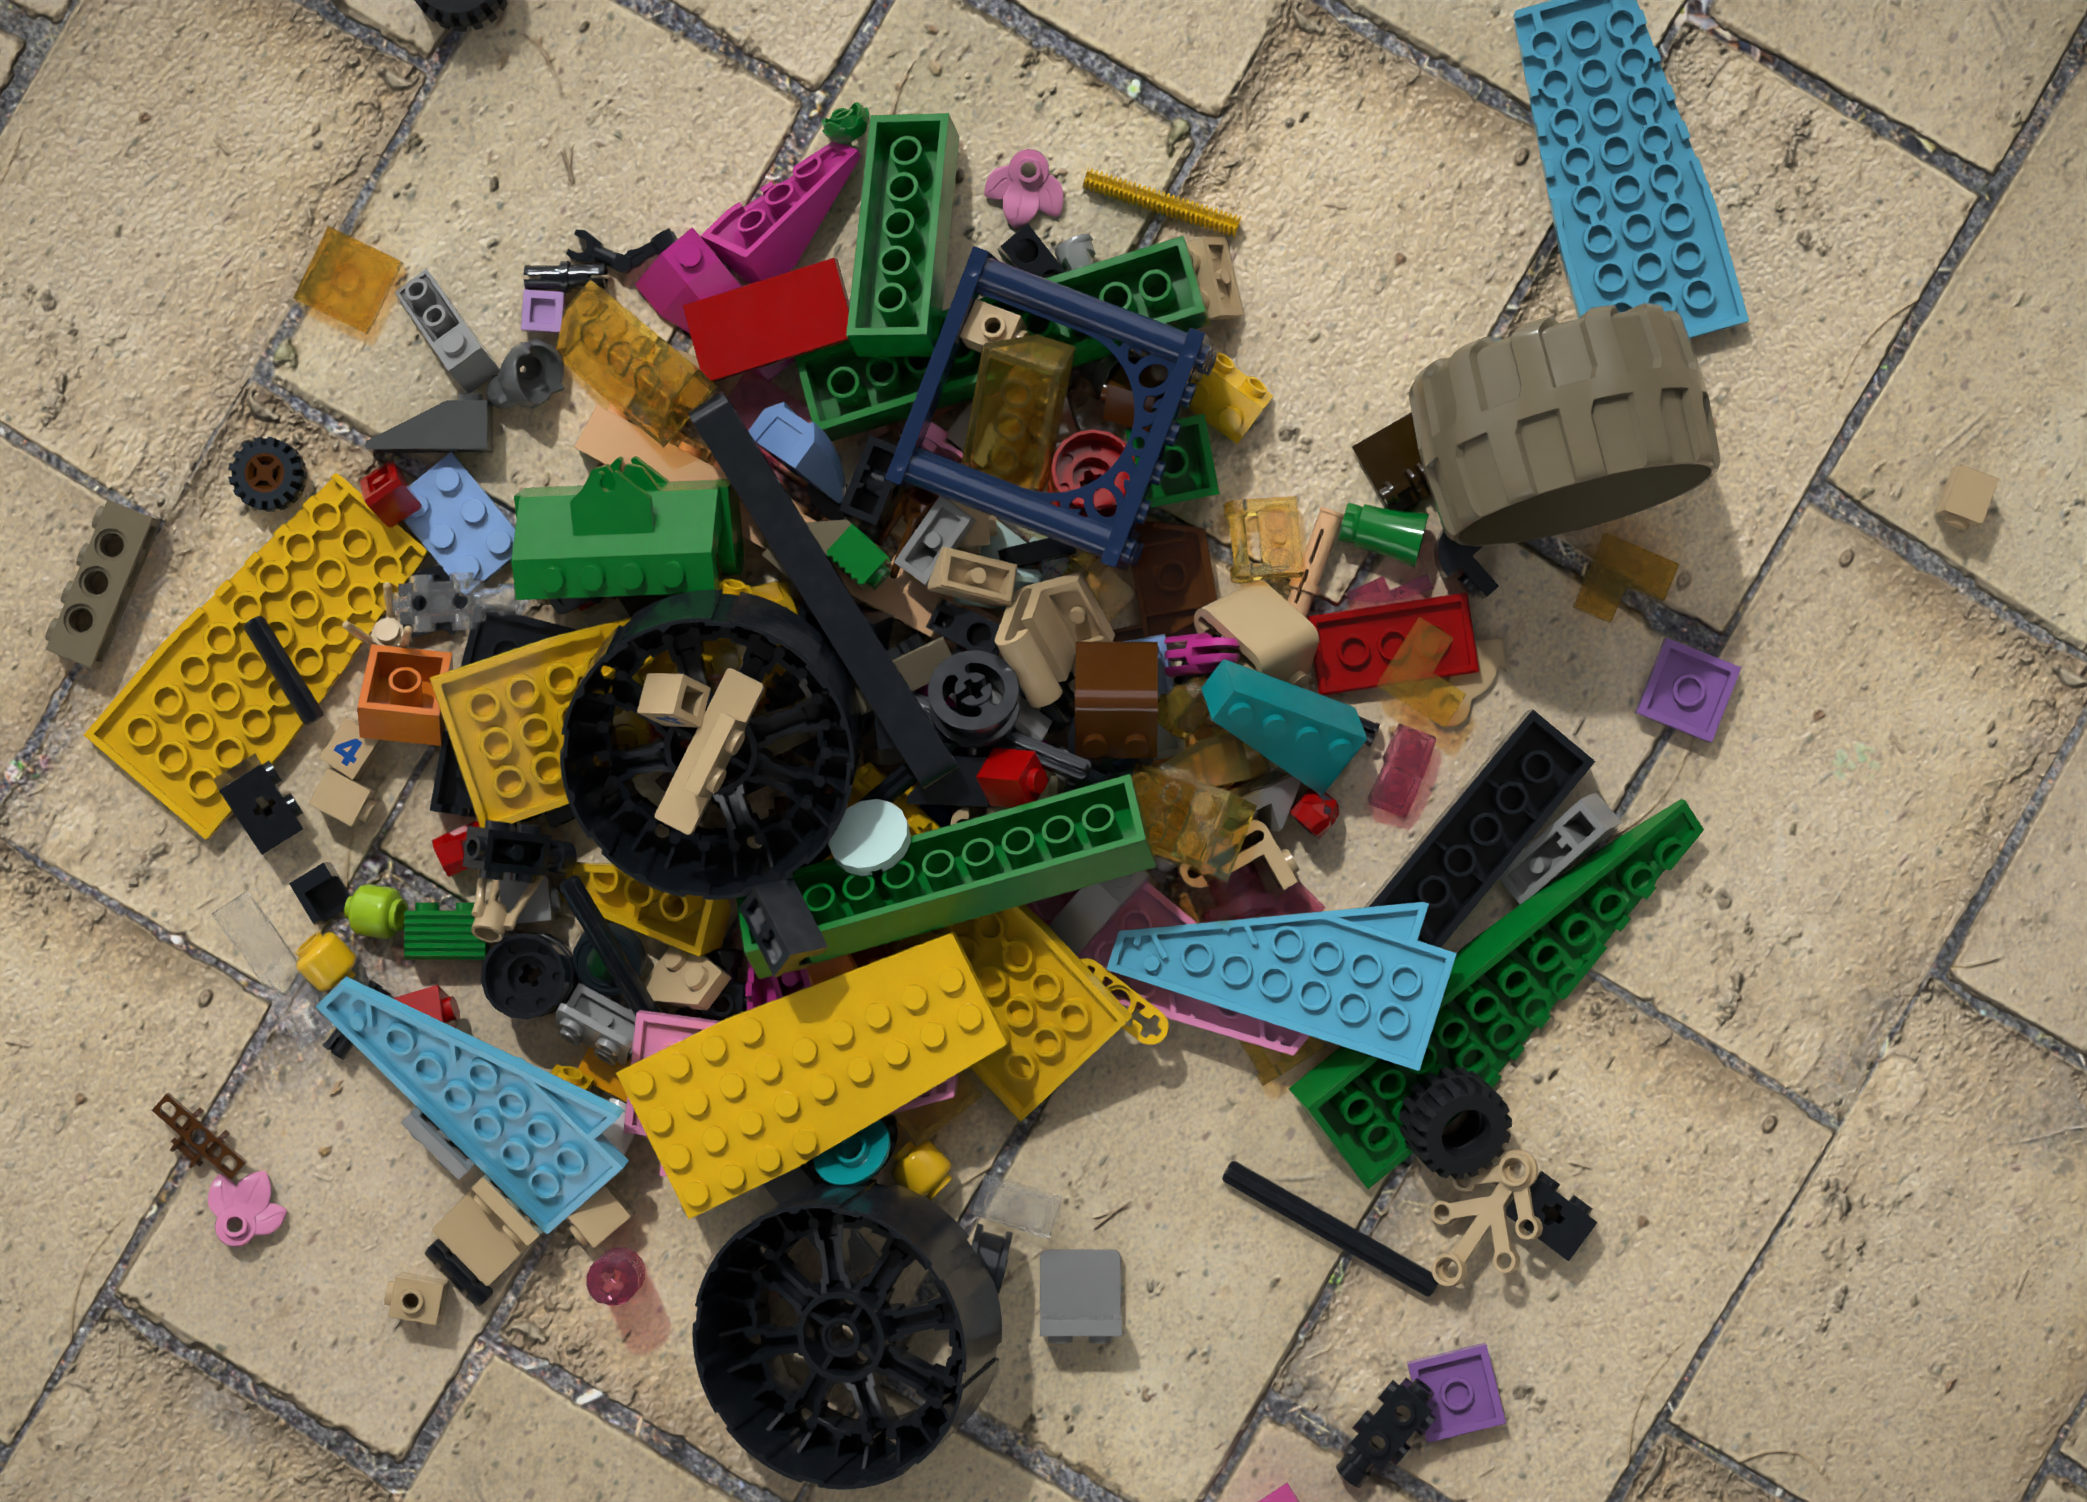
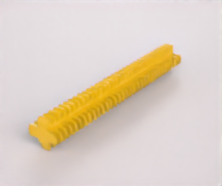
M1089 167L1087 169L1082 186L1086 191L1088 188L1090 192L1094 190L1095 194L1099 191V195L1104 194L1105 197L1108 195L1109 198L1113 196L1114 200L1118 197V201H1121L1123 198V203L1127 201L1130 204L1132 202L1133 206L1137 203L1138 207L1142 205V209L1146 207L1149 211L1151 208L1152 212L1156 210L1157 214L1161 211V215H1164L1166 212L1167 217L1169 215L1171 218L1175 216L1176 220L1180 217L1181 221H1183L1185 218V223L1190 219L1191 225L1193 222L1195 226L1199 223L1200 227L1204 225V229L1209 226L1210 231L1212 228L1214 232L1218 230L1219 234L1223 231V235H1226L1228 232L1229 237L1233 233V238H1235L1242 216L1237 219L1235 214L1232 218V213L1227 216V211L1223 214V210H1220L1218 213V209L1216 208L1213 211V207L1208 210V205L1203 209L1204 205L1201 204L1199 206V202L1194 205L1192 200L1189 204V199L1184 202V198L1180 200L1179 196L1175 199L1174 194L1170 198V193L1165 196V191L1160 195V190L1156 193L1155 188L1152 191L1151 187L1146 190V185H1144L1141 189V184L1136 187V182L1132 185L1131 180L1127 184V179L1122 182L1120 177L1117 181V176L1112 179V174L1108 178V173L1103 176V171L1098 175V170L1093 173V168L1088 171Z

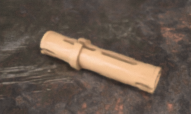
M1321 506L1296 578H1291L1289 583L1292 589L1287 601L1305 618H1307L1314 596H1319L1322 589L1318 585L1340 524L1344 518V514Z

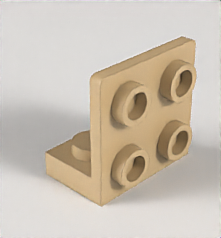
M1202 236L1187 241L1209 320L1232 319L1244 315L1226 237Z
M484 1175L471 1187L472 1190L432 1228V1231L480 1281L489 1286L544 1231L487 1175Z

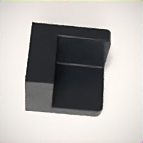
M323 862L289 883L314 925L323 924L344 911L346 900L351 896L331 862Z

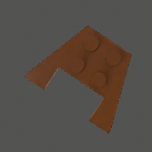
M1145 521L1143 525L1136 524L1134 531L1141 533L1139 542L1144 543V548L1136 566L1131 565L1142 623L1140 625L1113 629L1115 633L1113 642H1124L1165 634V638L1193 624L1194 615L1198 609L1218 600L1205 528L1155 521Z

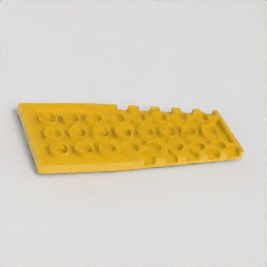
M334 473L331 476L332 479L315 496L312 495L302 504L303 507L286 524L283 523L273 533L274 536L258 552H254L244 562L245 565L229 580L226 579L214 591L215 594L202 607H198L157 648L84 733L88 740L205 840H210L233 813L213 779L254 753L262 764L270 761L274 765L305 725L245 632L244 625L254 617L262 616L265 618L317 703L320 704L364 644V642L343 628V622L348 621L370 635L375 623L381 620L386 613L383 584L385 582L391 584L395 601L406 582L429 554L426 547L399 524L392 528L387 527L365 503L362 493L338 473Z
M784 580L750 587L753 595L776 602L797 614L788 583ZM632 617L549 637L429 678L480 827L485 828V820L512 824L569 804L560 767V750L564 743V735H561L566 712L599 647L619 625L623 627ZM703 641L704 652L702 656L709 681H713L716 689L728 668L739 671L747 646L731 643L730 641ZM668 650L654 658L652 656L648 657L644 665L636 672L644 681L647 673L679 674L677 665L672 662ZM776 663L769 675L765 674L761 682L765 685V690L754 711L764 710V704H770V700L765 696L767 687L774 689L776 683L771 680L775 673L782 676L786 671L778 663ZM602 666L601 670L605 677H615L616 670L614 668ZM619 707L617 708L613 719V726L616 727L618 745L628 744L629 747L654 743L656 738L662 736L654 729V725L631 710L627 712ZM682 740L680 742L681 747L687 750L691 740ZM598 756L594 757V762L599 767H606L609 764V760L603 762L599 760Z
M871 762L864 764L856 771L847 808L856 804L887 778ZM905 793L892 802L902 810L909 824L911 836L942 828L917 804H907V795ZM833 854L829 855L824 861L833 859ZM1025 904L886 943L892 955L915 945L946 935L949 932L956 933L1008 1038L1005 1046L969 1067L1020 1122L1133 1017L1057 934Z
M949 932L941 937L915 945L902 952L884 957L863 967L845 972L824 982L728 1017L619 1070L616 1074L689 1220L796 1169L1007 1044L1008 1038L956 933Z

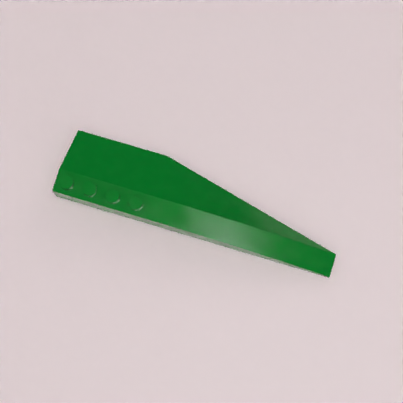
M1680 799L1601 848L1539 890L1457 952L1420 1071L1340 1046L1288 1088L1367 1189L1371 1188L1413 1153L1404 1142L1405 1138L1401 1135L1399 1128L1404 1125L1399 1120L1400 1111L1406 1110V1106L1403 1104L1406 1095L1412 1096L1414 1093L1411 1087L1416 1082L1420 1085L1425 1082L1424 1076L1430 1072L1435 1076L1438 1075L1440 1068L1448 1067L1454 1071L1455 1067H1463L1468 1072L1472 1070L1493 1088L1502 1076L1499 1072L1510 1059L1515 1061L1524 1051L1525 1047L1522 1044L1536 1027L1542 1029L1551 1018L1549 1013L1559 999L1565 1000L1605 952L1607 947L1604 944L1616 930L1621 932L1631 920L1628 915L1642 898L1647 900L1655 891L1657 879L1665 870H1672L1704 831V828L1685 800ZM1464 1111L1459 1112V1113H1457L1456 1115H1454V1116L1447 1122V1124H1446L1445 1126H1447L1450 1122H1452L1455 1118H1457V1117H1458L1461 1113H1463Z

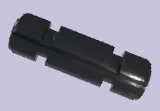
M440 1239L435 1240L426 1249L425 1256L434 1265L438 1263L441 1266L439 1270L461 1292L465 1290L468 1293L466 1297L475 1306L483 1305L492 1296L493 1290L482 1281L480 1282L477 1276L455 1254L453 1255Z

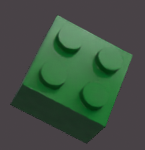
M1205 414L1177 418L1176 422L1181 423L1182 427L1174 447L1167 445L1161 461L1167 463L1164 475L1159 486L1151 485L1146 500L1152 501L1151 508L1220 494ZM1132 427L1118 430L1119 438L1122 439L1126 443V445L1129 440ZM1141 437L1133 441V446L1136 449H1141L1145 445V441ZM1134 457L1137 466L1140 458Z

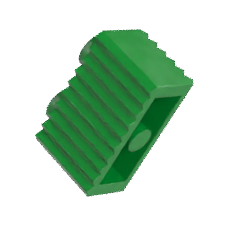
M853 523L827 550V557L830 561L834 562L843 573H846L855 584H858L860 589H868L870 586L876 590L891 574L890 569L887 568L891 563L890 558Z
M415 902V910L404 912V960H485L490 950V942L476 938L471 932L475 919L471 913L475 902H456V910H440V902Z

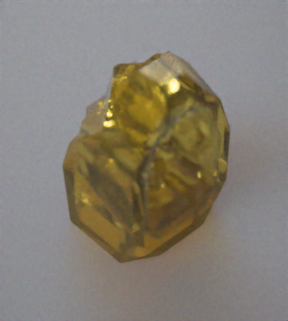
M1194 676L1182 685H1175L1167 694H1160L1158 697V724L1182 740L1195 733L1210 714L1201 689L1208 678Z

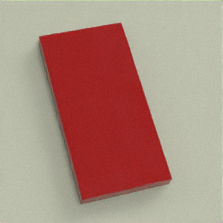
M836 258L827 259L682 305L703 383L711 384L849 341L846 334L850 302L839 262Z
M1468 592L1307 616V619L1314 625L1319 636V643L1314 656V666L1318 693L1323 696L1479 673Z

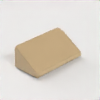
M942 547L930 576L927 590L993 607L1011 605L1017 564Z

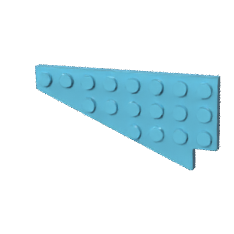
M1417 902L1122 930L1118 932L1106 970L1420 1071L1457 953L1418 941L1429 904Z
M347 976L315 1006L546 1234H549L618 1174L629 1161L602 1134L624 1112L620 1106Z

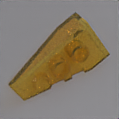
M1219 726L1212 728L1214 736L1194 743L1134 781V785L1140 801L1143 803L1251 779L1271 772L1270 764L1265 756Z

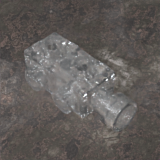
M473 572L449 574L450 581L434 582L433 575L409 576V583L398 584L399 593H393L392 596L394 617H400V625H411L412 633L436 632V624L452 623V631L476 630L477 621H486L487 612H499L500 616L518 614V600L515 597L514 583H499L498 588H484V581L474 580ZM459 593L465 594L468 599V603L463 609H458L454 605V597ZM419 595L424 596L427 601L426 608L422 611H417L413 607V600Z

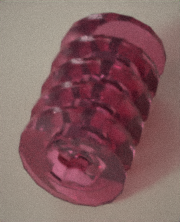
M625 1247L610 1249L590 1266L586 1276V1286L589 1294L597 1303H604L606 1305L626 1303L642 1287L646 1277V1267L642 1258L635 1251ZM615 1270L622 1273L618 1283L611 1279Z

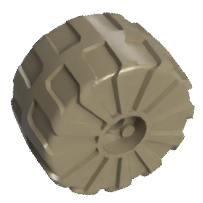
M1643 303L1620 313L1615 305L1592 307L1575 320L1558 323L1550 316L1525 323L1513 333L1512 337L1506 339L1490 336L1483 337L1462 346L1450 358H1441L1429 364L1416 376L1409 391L1419 456L1443 530L1450 540L1464 546H1494L1536 540L1613 521L1657 506L1695 489L1716 474L1720 466V452L1709 395L1682 317L1677 312H1664L1663 307L1659 304Z

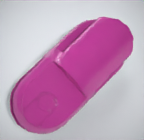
M1208 633L1166 637L1164 641L1168 645H1186V648L1164 651L1165 660L1187 661L1189 664L1165 667V673L1169 677L1210 673L1223 659L1237 663L1240 656L1239 654L1219 653V650L1239 648V642L1236 638H1213Z

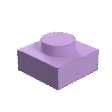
M524 289L521 330L523 332L563 334L566 294L564 292Z

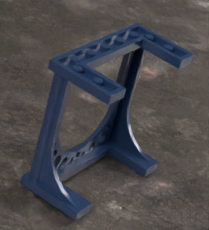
M973 246L885 479L907 488L916 486L1098 556L1101 558L1100 562L1127 571L1129 565L1136 566L1141 557L1144 543L1139 542L1141 533L1134 530L1137 523L1142 525L1145 523L1149 514L1152 501L1146 500L1151 485L1159 486L1164 475L1167 463L1161 461L1166 446L1174 447L1179 436L1182 424L1176 422L1181 407L1189 408L1194 397L1197 385L1191 383V381L1200 382L1203 374L1207 376L1211 374L1218 353L1213 349L1214 343L1206 333L1193 328L1185 332L1000 262L989 251ZM989 297L1084 333L1107 347L1123 366L1134 396L1133 427L1127 445L1118 460L1106 473L1095 481L1066 492H1037L921 449L962 342L960 334L976 299ZM1117 340L1123 344L1118 347L1113 341ZM1130 349L1135 350L1140 356L1142 350L1150 353V355L1140 359L1136 365L1130 363L1128 357ZM1155 364L1165 366L1168 369V377L1164 383L1154 388H1146L1140 384L1139 377L1144 369ZM1164 394L1162 399L1154 403L1153 408H1157L1155 412L1148 413L1145 411L1144 404L1147 397ZM1152 425L1150 433L1143 430V428ZM1138 437L1143 438L1145 441V445L1141 449H1136L1133 446V441ZM1132 456L1140 458L1137 466L1133 461ZM1120 472H1126L1130 477L1129 481L1127 479L1124 480V488L1127 492L1125 497L1122 491L1115 485V479ZM1098 489H1108L1114 495L1117 509L1113 516L1106 518L1097 512L1093 501L1094 494ZM1076 498L1084 499V508L1088 517L1079 515L1081 509H1070L1071 503ZM1060 501L1061 506L1058 507L1051 503Z

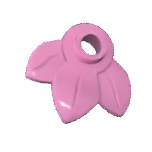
M1023 149L1017 152L1012 157L1009 165L995 168L988 176L985 184L984 196L996 200L1003 199L1004 215L1014 229L1027 224L1036 215L1038 209L1053 217H1058L1062 211L1064 201L1061 183L1049 174V164L1046 157L1035 149ZM1030 162L1036 166L1037 172L1034 176L1027 177L1022 174L1021 167L1024 163Z
M930 423L921 448L957 463L961 462L967 466L976 467V462L945 442L949 435L948 432L936 424Z
M265 1171L251 1173L242 1178L237 1185L223 1174H219L213 1180L208 1194V1205L217 1217L215 1231L218 1238L224 1244L231 1247L243 1246L250 1242L254 1235H269L275 1232L283 1223L287 1210L280 1205L269 1203L271 1183ZM233 1219H240L243 1222V1227L239 1232L233 1233L228 1230V1225Z

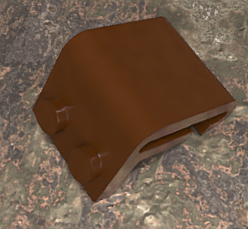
M1076 641L1075 755L1081 758H1157L1158 642Z

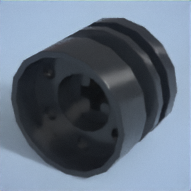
M531 932L519 933L503 938L489 950L482 963L481 983L485 997L496 1010L510 1018L531 1019L555 1013L560 1003L567 1004L578 985V977L573 965V952L564 941L551 934ZM531 968L541 969L542 974L537 977L538 982H530L527 976L532 973Z

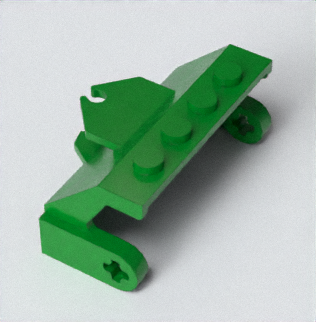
M638 456L631 458V463L626 464L624 471L621 469L622 457L615 459L611 465L606 464L592 469L584 485L524 488L514 496L516 527L511 562L516 600L663 595L697 590H718L717 550L719 565L723 575H741L743 572L744 546L739 495L729 479L669 481Z

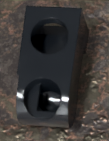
M1028 223L997 248L1013 267L1042 278L1066 272Z
M939 599L926 628L968 651H986L997 656L1000 652L995 643L999 624L964 607L961 608L947 600Z

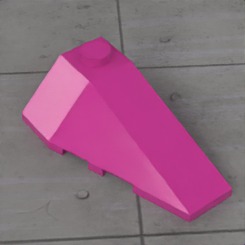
M832 141L795 165L792 171L793 175L785 181L776 185L769 182L761 187L762 196L745 207L738 202L729 208L701 235V238L744 281L750 284L789 272L797 264L861 158V154L857 149Z
M693 227L664 250L635 283L637 289L661 317L689 334L690 331L682 305L742 287ZM791 358L750 372L769 383L796 360Z

